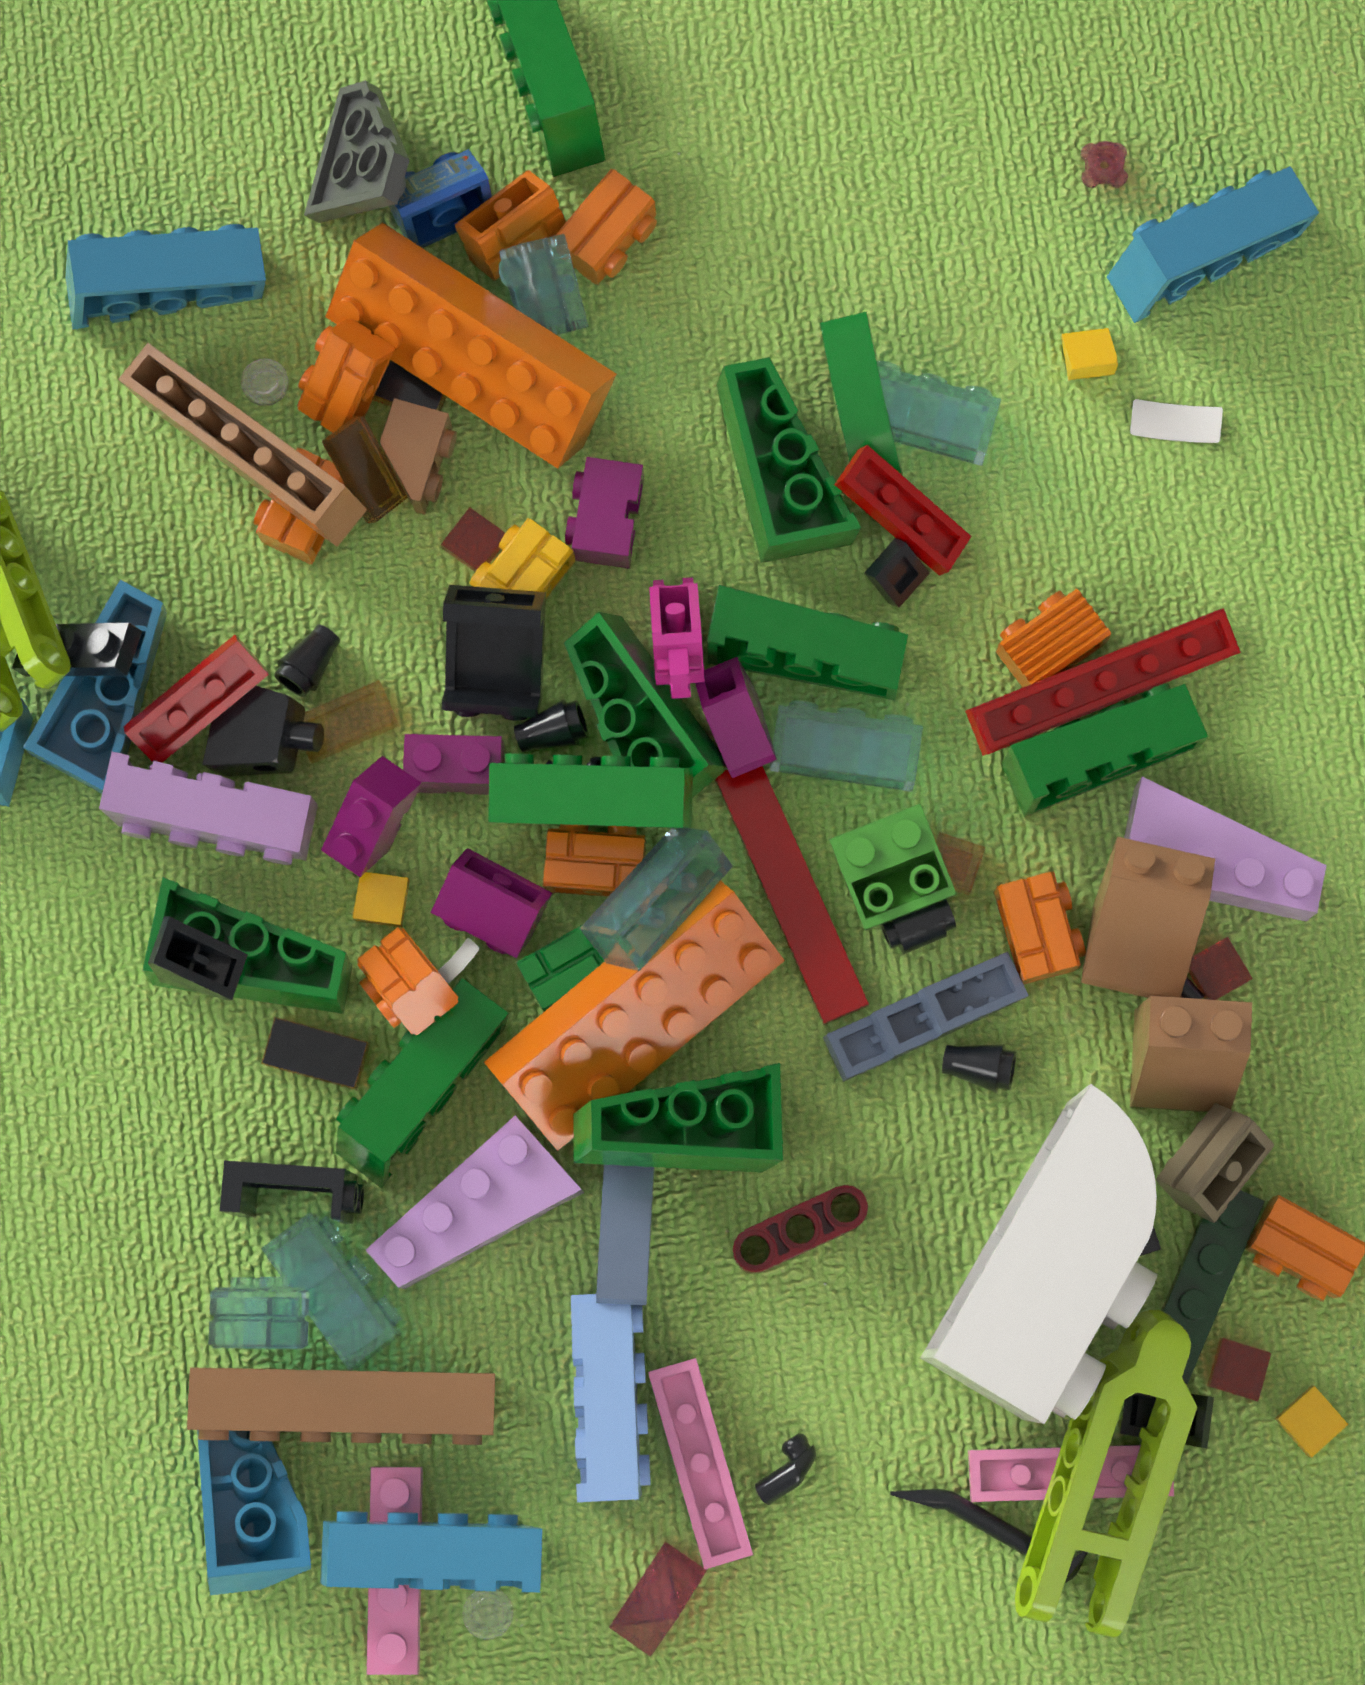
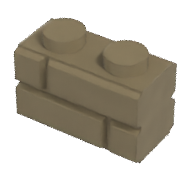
M1215 1103L1205 1117L1197 1123L1194 1131L1176 1154L1168 1160L1164 1169L1156 1178V1182L1181 1208L1194 1214L1197 1213L1200 1217L1215 1223L1227 1208L1228 1203L1235 1198L1273 1149L1274 1144L1251 1118Z

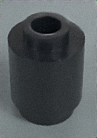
M943 900L880 926L890 949L898 946L901 952L906 954L947 937L946 931L956 928V922L947 900Z

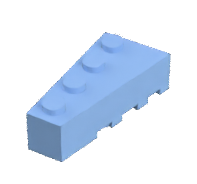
M596 1294L571 1295L573 1366H576L573 1391L575 1417H578V1428H576L575 1458L577 1460V1467L580 1469L581 1484H576L577 1502L637 1500L642 1495L641 1486L651 1485L649 1455H640L639 1434H648L647 1403L637 1404V1384L646 1383L645 1353H635L634 1333L644 1332L643 1306L596 1303Z

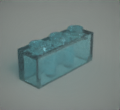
M877 361L895 442L980 466L983 465L1000 406V398L993 397L989 390L982 387L966 386L963 389L947 384L944 378L935 374L922 373L920 376L901 372V368L891 362Z
M790 701L789 706L779 705L773 741L777 760L770 762V771L912 792L916 780L923 726L914 725L912 718L902 715H885L884 720L866 718V713L859 709L843 707L838 708L837 713L818 711V705L811 702Z
M671 828L579 929L607 964L640 971L728 873L733 865L708 831L693 828Z
M309 1212L261 1249L347 1369L356 1370L403 1334L396 1325L402 1320V1317L385 1295L378 1300L367 1284L373 1280V1277L356 1255L349 1260L338 1245L344 1240V1237L327 1215L320 1220L316 1214Z

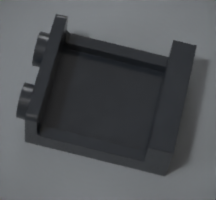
M449 585L443 602V621L446 622V666L442 710L454 711L455 714L463 717H474L481 713L495 714L513 721L538 716L543 686L546 592Z
M224 1160L220 1212L239 1217L256 1218L258 1188L333 1193L331 1219L343 1224H353L354 1214L362 1213L364 1184H358L357 1175L346 1169Z

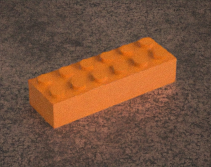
M383 222L353 241L325 316L337 325L347 319L356 320L371 330V334L380 336L394 346L395 351L391 357L393 362L557 469L584 447L617 375Z
M710 873L484 1061V1063L553 1147L559 1151L574 1138L573 1114L591 1100L628 1093L785 960L735 892Z

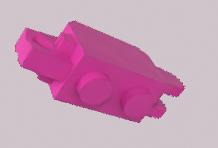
M693 577L682 578L683 583L674 586H665L663 579L653 580V586L649 587L656 685H671V699L690 698V683L705 682L698 583L693 582Z

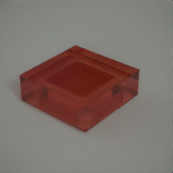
M469 507L441 543L442 549L475 572L485 561L490 563L500 550L499 543L505 532Z
M1228 937L1194 955L1188 971L1199 990L1205 995L1204 999L1217 1000L1253 979Z
M1220 1338L1207 1387L1258 1402L1271 1353Z

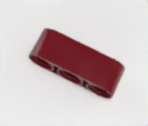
M842 1185L830 1189L742 1231L734 1241V1260L739 1268L747 1273L758 1274L774 1268L856 1229L867 1216V1199L861 1190L854 1186ZM848 1195L855 1199L859 1208L856 1219L847 1223L835 1219L831 1212V1202L837 1196ZM795 1216L808 1218L814 1227L812 1239L802 1244L791 1241L785 1230L788 1220ZM760 1237L766 1241L770 1250L766 1261L762 1264L752 1265L742 1258L740 1249L746 1239Z

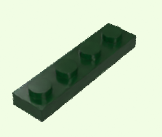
M1242 1190L1228 1203L1227 1208L1215 1223L1202 1217L1200 1218L1161 1311L1169 1314L1184 1328L1191 1341L1190 1355L1182 1376L1185 1384H1188L1265 1202Z

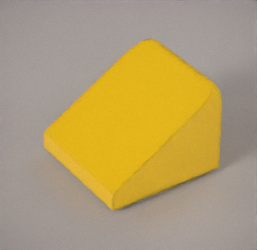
M1109 328L1064 333L1061 335L1068 380L1115 375L1118 359Z

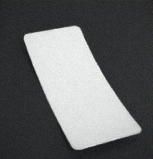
M1135 399L1132 407L1130 433L1135 436L1163 440L1218 443L1221 436L1223 409L1222 407L1176 405Z
M467 938L452 958L438 970L448 984L464 970L475 957L480 947L470 938Z

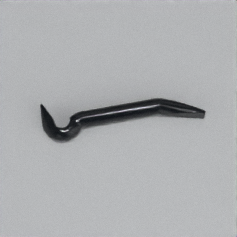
M944 1489L890 1491L892 1496L935 1509L946 1510L1025 1556L1027 1554L1032 1539L1031 1535L955 1492ZM1080 1550L1073 1556L1065 1583L1077 1575L1088 1552Z

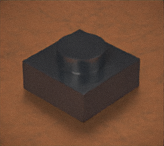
M894 538L864 572L889 604L898 608L930 574L908 544L897 538Z

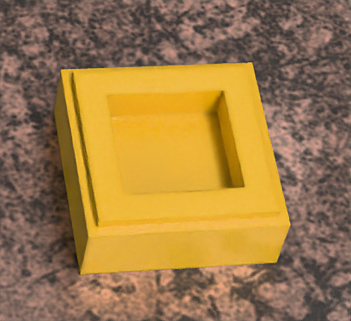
M372 872L364 873L359 877L353 920L402 928L410 883L409 878Z
M1310 1386L1275 1418L1280 1426L1310 1458L1349 1425L1315 1386Z

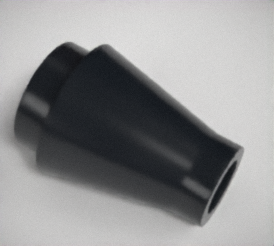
M317 624L307 637L277 662L279 668L274 674L275 678L286 689L300 697H306L310 690L316 691L332 654L340 643L339 637L329 628Z
M563 699L539 713L537 717H532L523 723L514 725L515 737L523 753L536 749L579 745L580 739L589 736L587 723L577 700L566 703Z
M1005 1044L947 1045L943 1057L942 1074L953 1075L995 1093L998 1092V1089L1010 1090L1015 1071L1016 1051L1005 1050Z

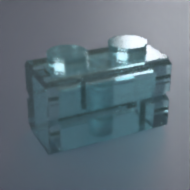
M565 234L518 244L499 251L501 258L499 276L502 283L509 289L514 308L556 335L589 327Z
M231 1277L230 1287L215 1288L210 1291L209 1314L214 1316V1318L209 1321L208 1344L212 1348L304 1349V1347L308 1346L309 1322L305 1320V1316L309 1315L310 1292L306 1288L290 1287V1277Z

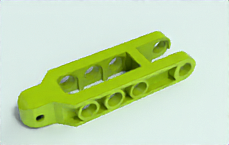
M0 490V732H3L23 713L22 701L5 656L15 649L24 669L36 680L34 682L35 685L43 689H50L69 673L71 665L5 492Z
M1161 1310L1144 1311L1135 1317L1126 1329L1118 1349L1099 1360L1106 1365V1368L1089 1402L1075 1420L1070 1418L1017 1582L1015 1609L1020 1617L1041 1622H1047L1053 1617L1075 1550H1081L1100 1555L1093 1576L1096 1584L1089 1605V1622H1085L1087 1630L1091 1633L1113 1638L1119 1636L1124 1630L1197 1410V1405L1182 1378L1191 1349L1189 1335L1177 1321ZM1135 1393L1156 1397L1147 1428L1142 1427L1139 1434L1142 1443L1132 1474H1126L1124 1485L1127 1489L1116 1522L1111 1521L1107 1534L1083 1529L1124 1400Z

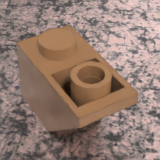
M394 398L380 444L387 461L415 512L425 515L429 501L435 503L439 497L443 475L438 474L443 457L450 459L456 444L457 431L452 430L453 427L448 413Z

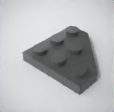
M366 80L339 89L304 216L317 223L395 205L404 193L406 187L405 174L409 164L408 155L381 89Z

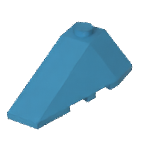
M229 1430V1440H198L210 1596L261 1590L311 1569L305 1511L296 1497L288 1479L287 1471L282 1460L279 1459L272 1441H249L250 1431Z

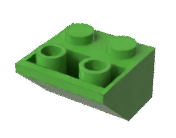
M921 804L829 839L865 931L957 895Z

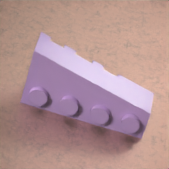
M111 752L99 809L118 826L122 827V834L140 839H150L151 832L169 835L168 842L189 848H197L198 841L217 844L216 851L242 857L245 854V850L264 853V860L282 865H291L293 858L306 860L318 806L312 796L251 782H245L243 790L234 788L235 781L206 772L197 774L196 780L187 778V772L173 768L174 765L153 761V765H150L148 770L133 766L129 761V755Z
M1141 777L1134 787L1124 838L1215 858L1209 901L1305 922L1318 913L1326 870L1325 864L1147 778Z
M515 1115L371 1244L366 1251L398 1288L406 1289L475 1250L496 1241L516 1228L537 1219L557 1206L578 1197L584 1192Z

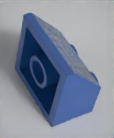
M469 149L459 154L450 152L440 156L432 166L417 173L413 171L406 172L404 193L397 204L389 207L403 236L424 248L457 233L454 224L492 197L489 179Z

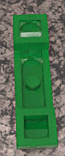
M867 312L821 322L823 343L849 462L858 449L868 445L903 476Z

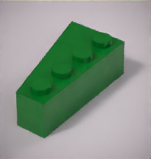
M719 585L707 639L708 664L718 665L738 657L743 668L748 672L895 701L908 634L899 632L897 626L889 623L873 622L867 624L852 620V618L843 614L825 613Z
M598 612L564 642L586 700H591L599 721L596 725L602 740L608 743L613 756H630L631 766L650 767V757L680 758L679 768H693V797L727 770L720 751L681 698L671 699V685H656L654 660L622 616Z
M1169 683L1156 686L1143 693V699L1126 704L1125 701L1117 702L1101 709L1098 715L1083 720L1080 718L1056 727L1052 731L1010 745L1002 767L1024 817L1201 747L1209 736L1186 684L1171 688Z
M162 877L142 969L153 986L191 991L160 982L148 965L164 917L170 916L248 954L233 998L344 1014L353 968L345 951L289 928L284 929L265 921L260 916L247 911L242 912L220 903L216 898L201 892L198 894L181 887L177 882Z

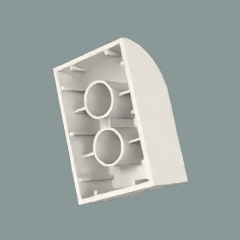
M1092 1084L1088 1085L1066 1103L920 1357L1019 1418L1045 1424L1051 1412L1056 1413L1062 1418L1068 1415L1074 1420L1081 1414L1096 1390L1106 1368L1105 1364L1085 1353L1101 1323L1112 1330L1118 1324L1128 1328L1144 1305L1157 1279L1156 1273L1137 1263L1150 1238L1156 1213L1157 1194L1152 1162L1146 1145L1130 1118L1111 1098Z

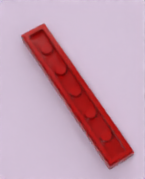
M1222 608L967 709L965 712L982 756L1239 654L1241 651L1226 612Z
M763 766L734 778L731 777L728 769L715 779V782L823 1025L867 1007L869 1003Z

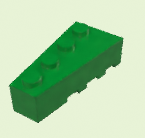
M486 0L494 27L503 26L505 33L499 34L502 50L507 62L513 60L515 62L516 69L511 70L519 97L526 96L528 105L524 106L527 120L532 133L538 132L553 177L606 161L595 102L557 0Z
M770 357L723 366L716 387L761 563L852 545L861 530V526L854 513L851 514L841 496L842 491L835 486L836 479L833 475L830 476L818 454L819 448L812 435H808L797 415L798 409Z
M505 753V763H489L488 822L665 828L692 827L693 768H679L680 758L650 757V767L631 766L630 756H601V766L582 765V755H553V764H534V754Z
M463 978L452 989L459 997L458 1004L441 1017L436 1015L434 1017L435 1022L420 1034H411L407 1030L398 1044L402 1048L401 1052L391 1063L384 1059L367 1081L371 1085L370 1089L360 1100L355 1096L352 1097L336 1117V1121L340 1123L337 1130L336 1154L381 1189L393 1175L389 1170L391 1160L399 1151L401 1154H409L419 1141L418 1137L427 1124L423 1120L428 1113L432 1117L437 1114L439 1115L457 1088V1085L453 1082L458 1076L463 1080L469 1076L506 1027L509 1013Z
M780 1063L745 1072L741 1070L726 1073L719 1077L699 1081L680 1082L673 1086L654 1090L651 1088L591 1100L573 1114L574 1163L763 1173L783 1161Z

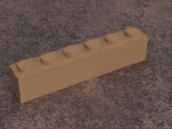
M146 344L118 379L144 405L336 547H338L367 511L366 507L345 485L151 344Z
M190 1367L187 1430H199L198 1440H229V1430L250 1431L249 1441H280V1431L301 1432L300 1442H331V1432L351 1433L352 1443H381L382 1433L402 1434V1443L432 1444V1434H452V1444L482 1445V1435H493L495 1373Z

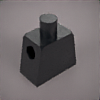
M255 686L211 722L202 765L221 776L290 773L295 768L298 750L319 752L324 741V728L321 723L304 722L305 707L292 697Z

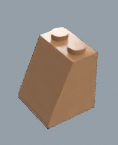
M1117 837L1093 904L1081 983L1146 998L1150 996L1180 998L1209 904L1215 858Z
M1150 996L1134 1010L1130 1107L1208 1112L1217 1103L1231 1110L1251 1050L1252 1002Z

